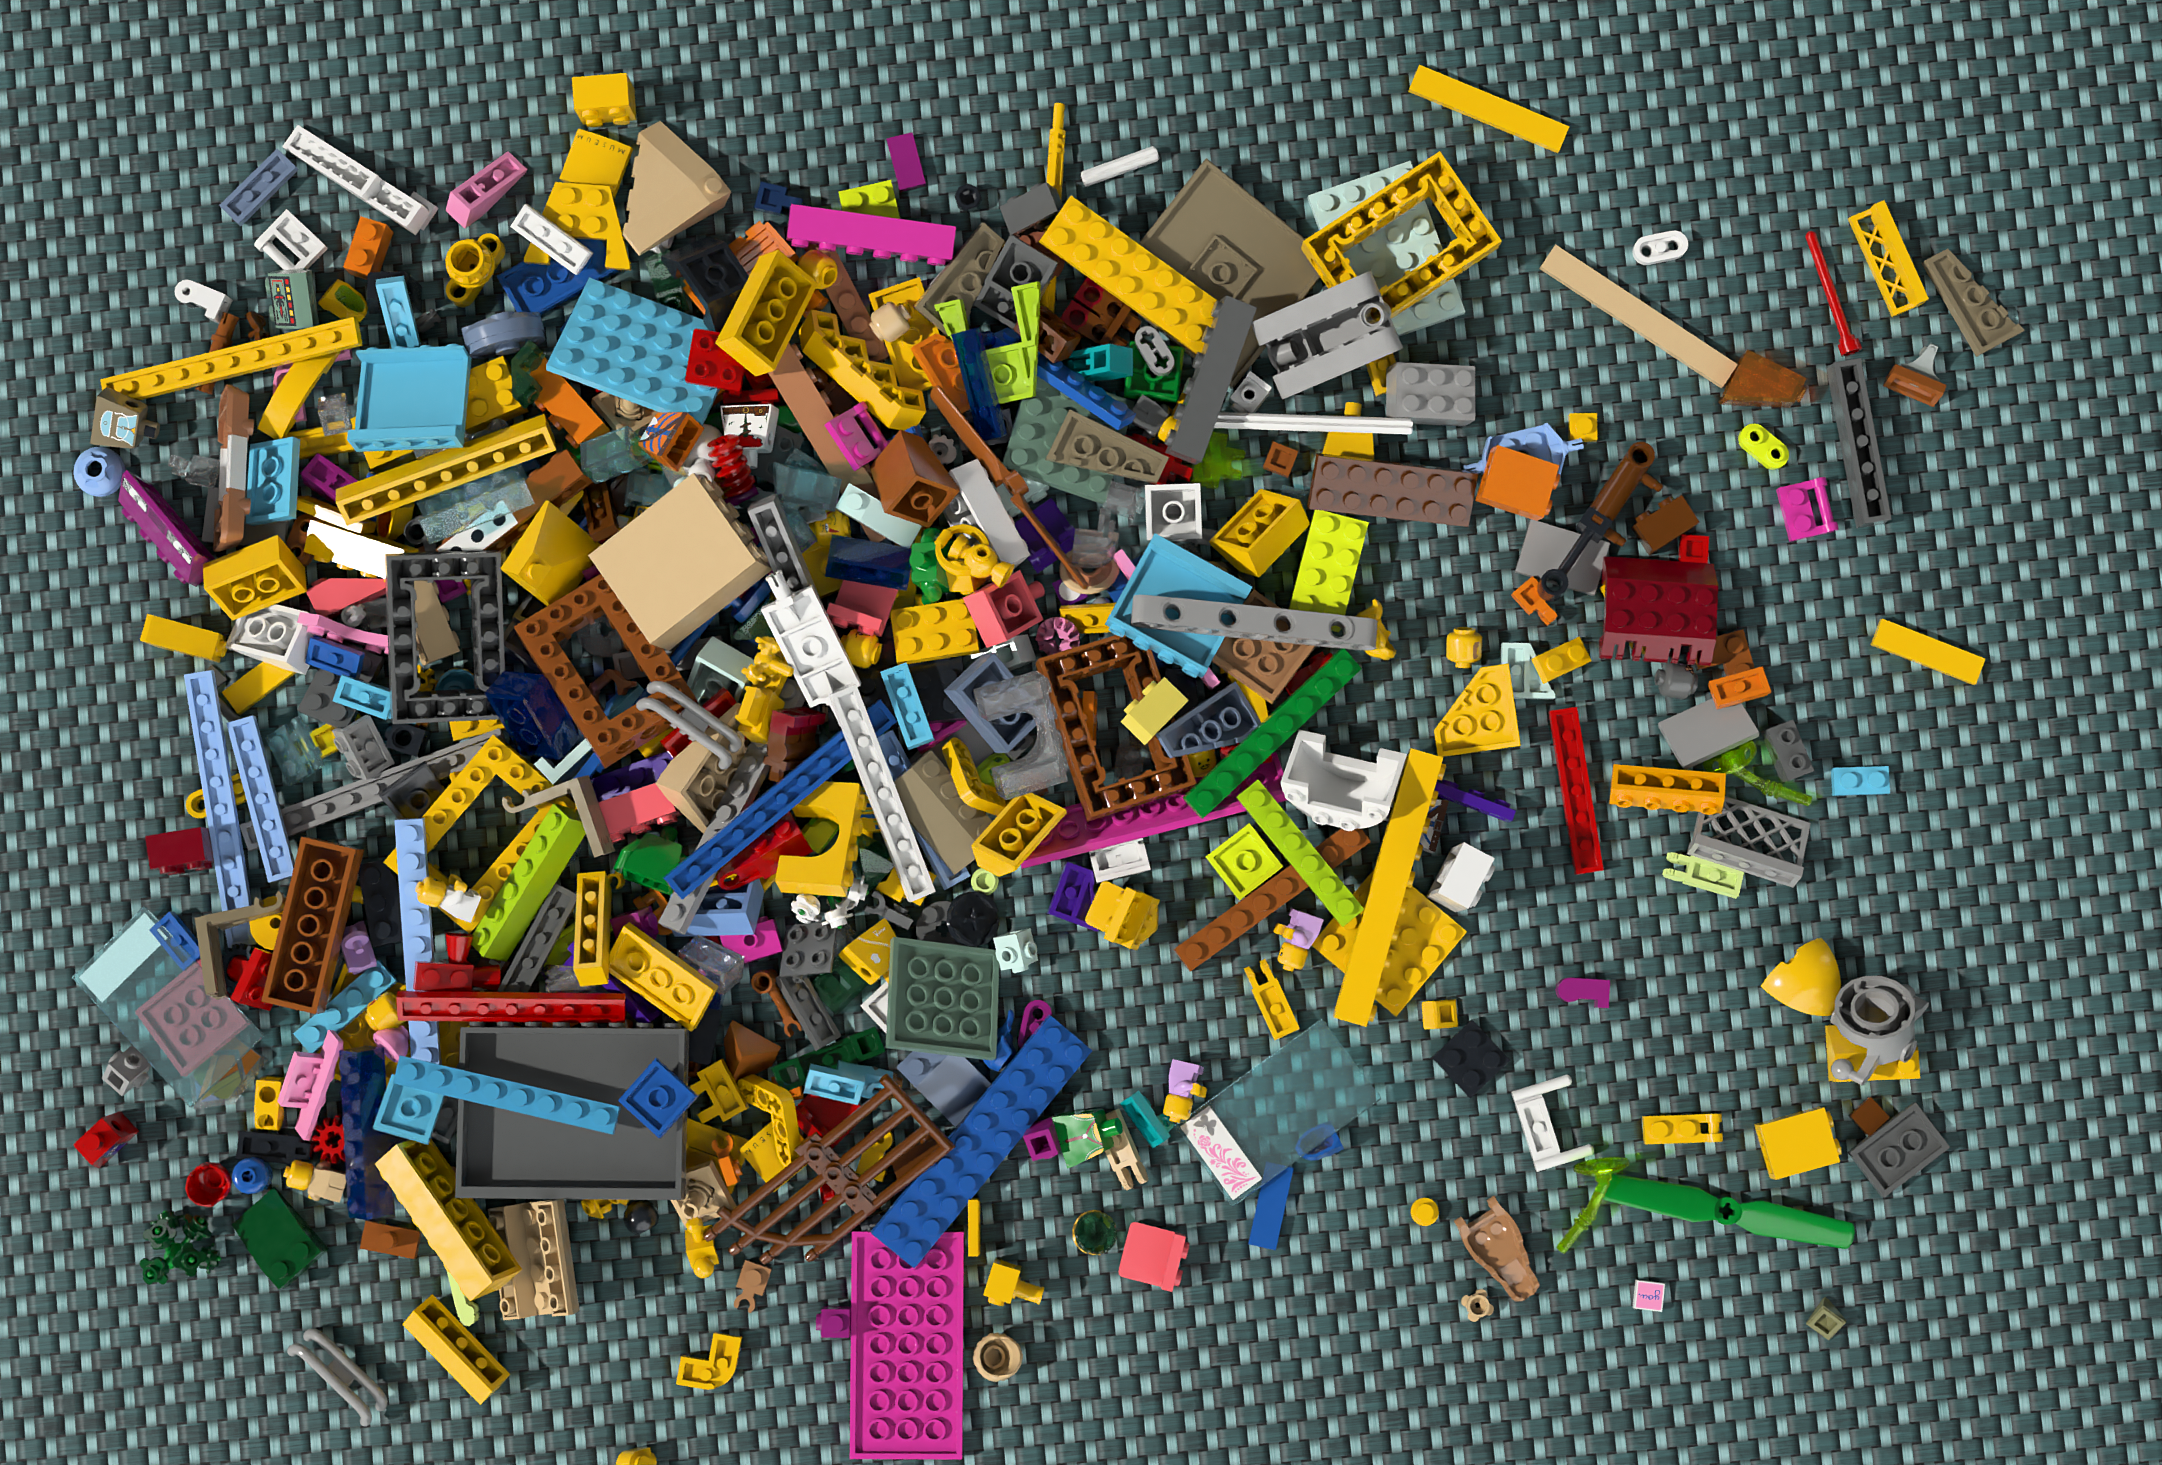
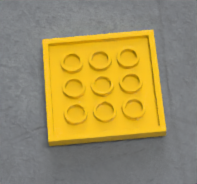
M1374 870L1353 893V896L1363 908ZM1413 886L1411 888L1406 887L1404 898L1408 899L1404 915H1398L1396 925H1400L1399 934L1396 942L1391 940L1388 950L1393 952L1389 968L1383 967L1381 978L1385 979L1381 995H1375V1000L1395 1017L1467 932ZM1362 912L1344 927H1341L1333 917L1311 945L1344 974Z

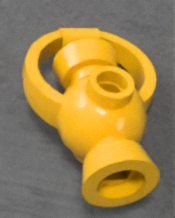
M965 524L951 526L943 529L934 541L935 553L939 564L953 575H972L976 578L992 576V581L999 588H1002L1013 572L1014 564L1005 561L998 563V556L995 550L989 546L985 534L974 526ZM953 534H969L980 542V544L971 547L969 540L963 534H960L952 544L948 558L955 560L962 558L964 559L965 566L950 563L941 552V549L945 547Z

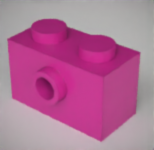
M767 916L758 918L754 935H719L730 968L783 952V943L776 920H768Z

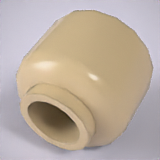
M887 302L871 314L872 322L869 325L880 341L885 339L887 342H893L909 330L910 325L907 320L911 316L903 304L897 307L895 303Z

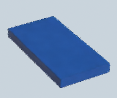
M574 238L593 252L579 275H575L551 257L550 265L527 264L522 261L497 275V278L517 312H539L542 315L581 293L589 278L601 282L619 271L605 268L606 247L602 240Z

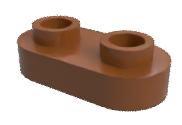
M303 514L295 520L286 543L292 553L297 548L301 549V555L297 559L304 567L311 563L314 555L304 552L308 532L303 531V526L306 523H310V520H319L310 514Z

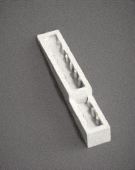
M297 125L282 146L285 150L414 235L420 230L421 225L430 213L422 204L299 125Z

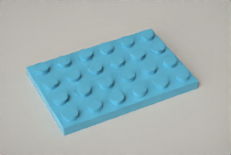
M592 278L588 279L546 364L547 371L657 412H687L701 426H703L719 392L717 388L685 382L693 330L696 328L708 330L703 319Z

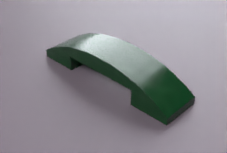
M874 1026L824 1046L817 1051L814 1050L771 1067L778 1086L790 1091L805 1085L810 1064L836 1069L838 1060L857 1064L882 1054L885 1050Z

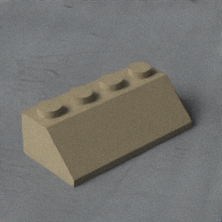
M930 750L920 756L894 780V784L909 823L955 875L975 860L971 845L992 823V820L984 811L970 807L960 798L951 773Z

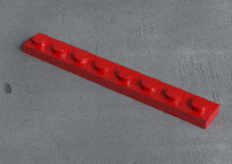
M398 991L396 997L398 1021L625 1023L626 997L623 993Z

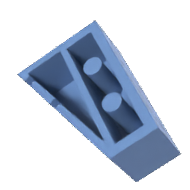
M730 877V878H726L724 881H725V882H728V881H731L732 879H731V877ZM758 878L733 890H724L719 885L709 887L686 934L683 935L672 930L674 937L754 935L764 896V889L760 879Z

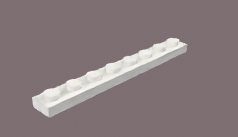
M853 684L828 694L907 901L913 902L936 892L857 685Z

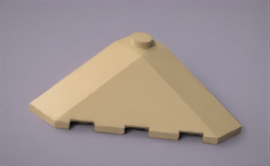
M661 121L639 132L637 144L640 145L638 156L634 158L631 176L635 178L634 187L629 191L626 209L630 213L628 223L624 224L622 235L639 256L724 208L731 193L716 171Z
M736 703L719 718V720L732 728L740 736L742 746L739 751L735 753L730 752L728 749L730 741L713 728L709 727L704 732L730 753L732 763L727 769H720L718 766L720 758L695 740L670 761L655 783L664 796L703 834L749 747L744 745L745 736L738 731L740 722L735 719V715L739 714L742 705L740 703Z

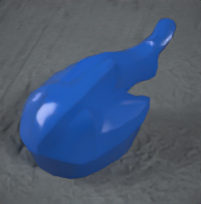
M1011 1009L1008 1011L1006 1022L997 1030L996 1058L993 1061L983 1060L990 1069L997 1072L1002 1071L1017 1053L1013 1046V1036L1010 1034L1012 1030L1011 1025L1014 1020V1013Z

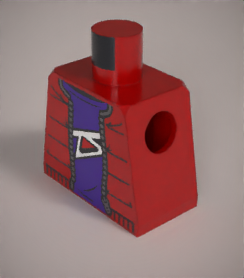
M119 1111L102 1117L73 1146L92 1166L101 1168L139 1130ZM117 1125L120 1131L115 1129L113 1126Z

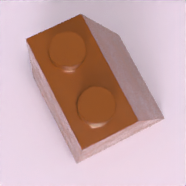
M899 430L870 466L884 513L927 528L933 524L960 491L958 485L925 440L920 436L903 430Z

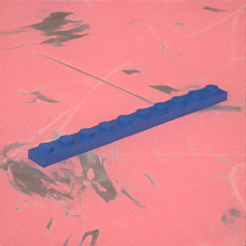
M880 699L866 709L877 738L897 722L896 718ZM842 730L663 877L681 900L853 759Z

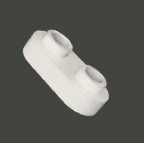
M1668 231L1644 236L1638 239L1633 246V257L1642 265L1676 260L1686 252L1688 240L1679 231ZM1668 243H1675L1677 250H1670ZM1642 248H1648L1650 255H1643Z

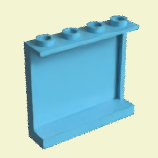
M448 344L441 347L422 345L419 348L396 346L393 349L370 347L366 350H356V355L362 362L355 430H348L347 441L356 452L464 448L472 359L464 346Z
M1155 533L1105 625L1109 626V631L1119 637L1125 635L1134 640L1133 644L1145 651L1150 649L1158 653V658L1168 664L1174 662L1183 667L1182 671L1187 675L1203 678L1224 637L1132 626L1133 596L1152 595L1243 604L1252 586ZM1174 609L1165 610L1166 616L1169 619L1176 620L1179 618L1177 611ZM1227 614L1221 615V621L1225 625H1232L1233 619Z

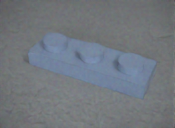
M276 149L219 206L239 226H242L299 169Z

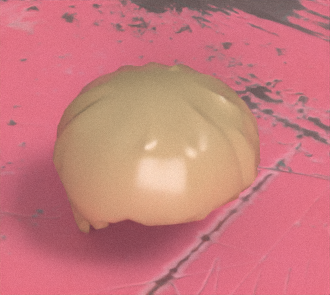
M998 1332L990 1333L983 1337L977 1343L973 1356L977 1371L982 1377L993 1382L1005 1381L1013 1376L1020 1368L1023 1359L1020 1345L1005 1333L1000 1334Z

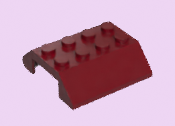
M1604 556L1602 584H1605L1603 635L1599 638V658L1612 659L1615 646V659L1622 660L1625 643L1633 642L1631 650L1632 661H1639L1642 651V661L1667 663L1670 651V663L1677 664L1681 646H1689L1686 655L1689 665H1694L1697 657L1698 665L1710 666L1716 643L1718 582L1714 564Z

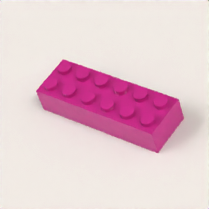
M791 204L786 240L792 241L791 246L808 248L809 244L819 245V250L835 252L836 247L846 248V254L862 256L863 251L873 252V257L889 259L891 255L900 256V261L916 263L918 258L927 259L928 265L943 266L945 262L952 260L956 226Z

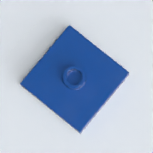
M655 1058L618 1101L661 1139L699 1095L663 1062Z

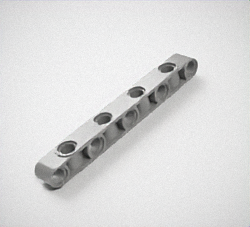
M1152 595L1133 596L1131 625L1135 627L1364 651L1376 649L1378 621L1372 618ZM1174 609L1177 611L1179 618L1176 620L1169 619L1166 616L1165 610ZM1227 614L1231 616L1234 624L1230 626L1225 625L1221 621V615ZM1276 621H1285L1288 625V631L1279 630L1276 626ZM1331 626L1340 627L1343 631V636H1335L1331 631Z

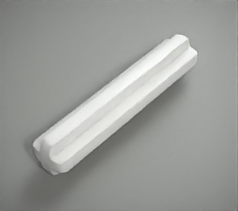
M1151 146L1081 172L1083 184L1090 186L1157 162L1159 155L1156 148Z

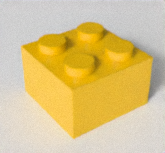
M627 73L572 77L574 110L583 125L600 127L603 123L613 122L615 125H627L630 121L637 120L635 90Z

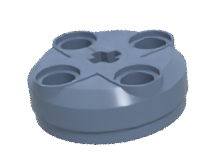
M502 312L461 329L466 350H468L469 356L475 359L495 358L522 352L545 341V330L539 312Z

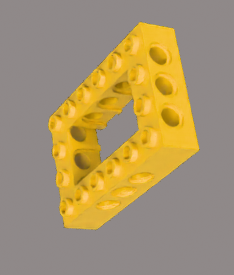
M1439 151L1305 239L1301 250L1327 288L1334 287L1357 277L1350 267V260L1348 258L1345 259L1342 255L1343 253L1429 197L1457 239L1451 241L1446 249L1434 257L1432 255L1427 257L1425 263L1411 272L1410 270L1404 272L1403 277L1387 287L1385 285L1379 290L1383 301L1391 309L1392 319L1497 250L1502 240ZM1372 307L1371 317L1373 320L1379 321L1381 318L1380 311Z
M493 734L422 816V818H425L427 854L438 845V841L456 824V820L474 803V799L492 782L496 774L521 795L523 790L527 788L535 794L556 785H553L538 768L501 737ZM568 794L535 806L539 811L473 886L472 890L477 891L481 899L471 923L454 917L440 906L438 908L469 934L473 932L553 803L577 810L574 799ZM395 848L383 863L398 874L397 850ZM428 862L429 876L442 880L446 883V886H449V878L438 870L440 867Z

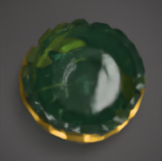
M1089 1210L1081 1214L1075 1221L1072 1229L1075 1245L1081 1251L1090 1255H1101L1108 1252L1117 1240L1115 1222L1110 1216L1098 1210Z

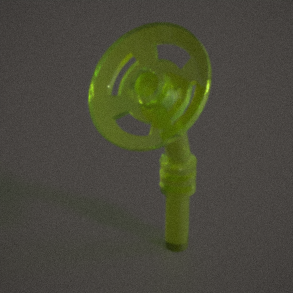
M1752 740L1733 748L1735 750H1728L1725 754H1719L1703 762L1706 772L1726 773V775L1733 774L1762 791L1763 795L1768 793L1769 797L1773 796L1775 799L1781 797L1805 806H1809L1812 796L1785 788L1782 783L1777 784L1776 781L1771 782L1770 779L1763 780L1743 768L1752 761L1757 752L1756 745ZM1750 750V756L1746 759L1745 754ZM1714 762H1719L1720 768L1713 770Z
M1623 1157L1597 1158L1583 1161L1573 1166L1574 1172L1593 1176L1598 1184L1587 1208L1581 1210L1582 1213L1578 1214L1579 1218L1574 1219V1225L1556 1246L1560 1252L1565 1254L1583 1230L1587 1231L1589 1229L1588 1225L1591 1226L1593 1224L1591 1220L1595 1221L1597 1219L1595 1215L1610 1185L1609 1181L1612 1180L1611 1174L1617 1173L1629 1166V1159Z

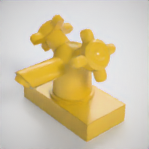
M768 636L756 637L755 642L759 643L758 649H761V652H758L754 658L755 665L750 664L748 669L744 667L741 672L752 682L751 687L772 690L779 697L788 676H792L794 669L788 665L774 636L773 638Z

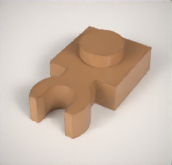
M747 1259L745 1260L736 1287L743 1289V1292L736 1297L734 1301L735 1308L739 1307L742 1299H746L750 1303L748 1312H753L756 1307L754 1296L755 1294L763 1296L773 1268Z

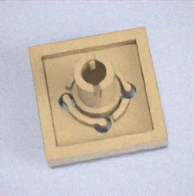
M606 392L596 395L592 398L591 402L624 443L637 436L639 430L643 426H649L653 417L660 413Z
M712 1160L687 1168L685 1199L671 1200L685 1228H687L686 1222L693 1217H699L702 1219V1222L720 1217L717 1211L723 1205L731 1211L737 1207Z

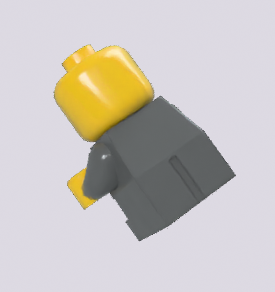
M1142 394L1132 409L1136 415L1131 424L1143 430L1142 436L1148 439L1147 443L1152 444V440H1155L1156 436L1165 442L1169 430H1174L1177 419H1174V416H1170L1173 410L1165 403L1159 406L1156 402Z

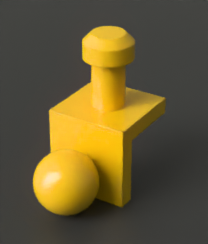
M693 1217L686 1222V1253L695 1275L699 1278H708L714 1272V1265L719 1264L714 1240L707 1242L703 1237L705 1232L709 1228H713V1226H704L701 1218Z

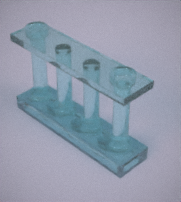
M522 463L417 500V505L423 517L419 518V522L429 544L535 504L525 481L528 479Z

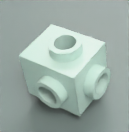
M1031 928L1007 932L993 938L996 958L999 961L1001 970L1012 969L1013 973L1022 972L1029 969V964L1038 961L1037 946L1033 941Z

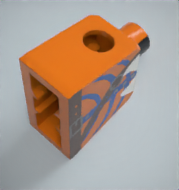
M687 412L657 413L649 426H643L639 430L638 436L640 440L638 446L655 461L678 472L705 428Z

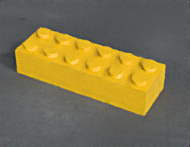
M504 356L470 370L464 439L529 412L520 388L515 382L516 379L510 364ZM353 417L350 420L355 430L356 417ZM438 449L364 452L370 469L379 474Z
M430 1139L428 1145L413 1140L396 1144L375 1163L382 1178L388 1182L396 1194L397 1200L406 1208L412 1217L413 1223L422 1231L428 1240L429 1246L435 1250L442 1260L445 1269L451 1273L458 1283L461 1292L467 1296L469 1301L501 1289L523 1270L474 1199L455 1198L456 1173L432 1139Z

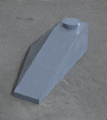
M1235 681L1200 702L1155 735L1169 758H1175L1239 744L1261 724V721Z

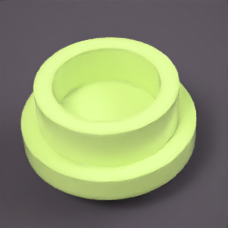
M983 868L976 870L971 878V885L974 891L982 892L986 895L995 892L999 884L998 876Z

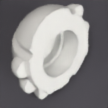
M935 434L933 439L929 441L928 446L942 465L950 464L956 459L957 455L956 448L953 447L954 441L953 439L948 440L945 435L939 437Z

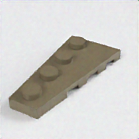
M981 223L913 306L949 339L951 337L947 335L943 326L944 322L934 305L963 299L968 319L972 305L983 287L982 284L990 272L1004 240L985 223Z
M1948 248L1922 263L1976 357L2025 331L2019 324H2015L2007 316L2009 313L2002 305L1998 306L1988 296L1989 292L1983 285L1979 286L1971 278L1972 273Z
M1069 410L1045 460L1156 484L1169 457Z

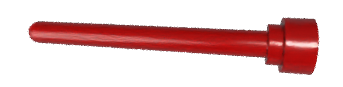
M1808 231L1805 238L1841 337L1838 349L1841 357L1854 354L1862 350L1860 340L1850 332L1817 235L1814 231Z

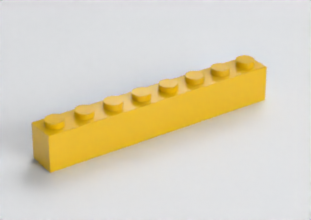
M543 414L465 442L464 448H448L336 489V504L346 526L556 451L555 438L546 416Z

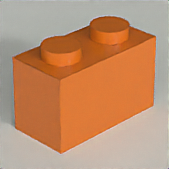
M360 216L343 266L350 275L367 280L368 273L380 272L393 235V231L388 225Z

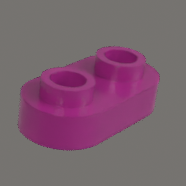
M1034 1000L1026 1006L1018 1038L1020 1049L1048 1015L1052 1016L1051 1008L1046 1002ZM1037 1008L1041 1009L1044 1013L1041 1019L1033 1017V1011Z

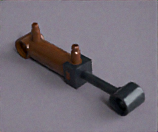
M1636 442L1628 449L1577 524L1575 529L1581 532V535L1558 569H1550L1543 574L1537 585V592L1543 600L1555 602L1564 595L1569 585L1567 574L1590 540L1598 544L1604 536L1621 547L1625 544L1626 539L1610 528V525L1639 482L1657 492L1661 491L1663 484L1646 473L1655 459L1654 449L1648 443ZM1633 455H1642L1645 463L1636 462ZM1553 580L1557 582L1559 590H1550L1547 587L1546 581Z

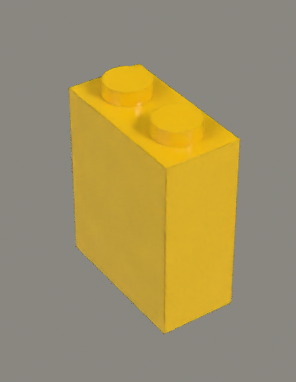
M1815 1107L1754 1124L1770 1179L1777 1180L1840 1162L1838 1155L1842 1154L1839 1141L1837 1138H1833L1831 1128L1834 1127L1833 1119L1830 1112L1825 1111L1824 1107Z

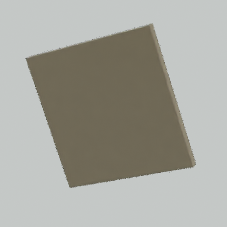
M1207 158L1139 242V245L1220 302L1227 295L1257 307L1252 322L1302 301L1320 279V276L1301 250L1305 239ZM1144 318L1177 346L1183 347L1184 351L1195 359V353ZM1251 326L1229 384L1231 390L1266 348L1265 344L1259 346Z

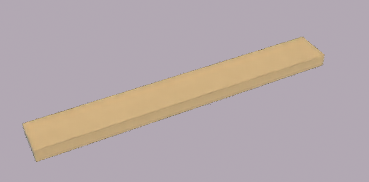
M1556 244L1539 268L1720 388L1724 386L1738 365Z

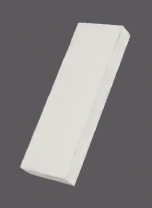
M528 204L523 206L510 226L575 275L580 274L593 254L591 250Z

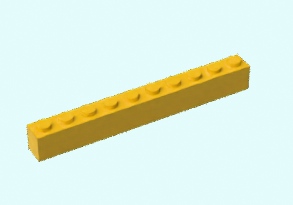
M1412 748L1408 751L1333 1013L1334 1018L1367 1027L1368 1021H1374L1377 1006L1373 1005L1375 995H1381L1385 979L1381 978L1383 967L1389 968L1393 952L1388 951L1391 940L1396 942L1400 930V925H1396L1399 914L1404 915L1408 899L1404 898L1406 887H1412L1416 872L1411 871L1414 860L1419 861L1423 849V845L1419 844L1421 834H1427L1431 821V818L1427 817L1429 806L1435 807L1439 791L1434 790L1437 780L1442 781L1445 773L1446 764H1442L1443 757Z

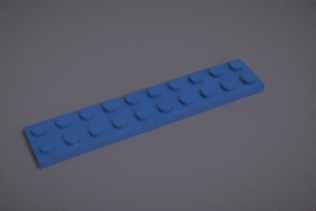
M1048 1015L949 1135L948 1138L956 1147L908 1185L871 1230V1234L915 1269L968 1204V1200L973 1198L1092 1050L1051 1015Z

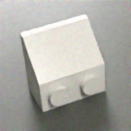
M1200 483L1145 485L1147 541H1150L1155 533L1167 540L1202 539Z

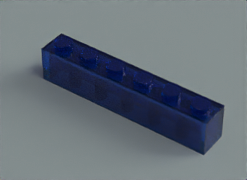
M361 1046L340 1050L339 1068L341 1073L342 1123L344 1126V1153L346 1161L345 1178L348 1196L347 1208L349 1218L369 1220L393 1214L392 1188L382 1178L380 1171L375 1165L378 1160L390 1151L389 1133L373 1128L386 1091L384 1047Z

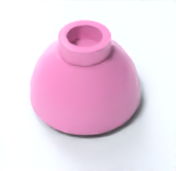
M402 1025L397 1028L378 1030L373 1034V1040L376 1045L393 1062L398 1063L399 1056H406L410 1036L408 1030Z

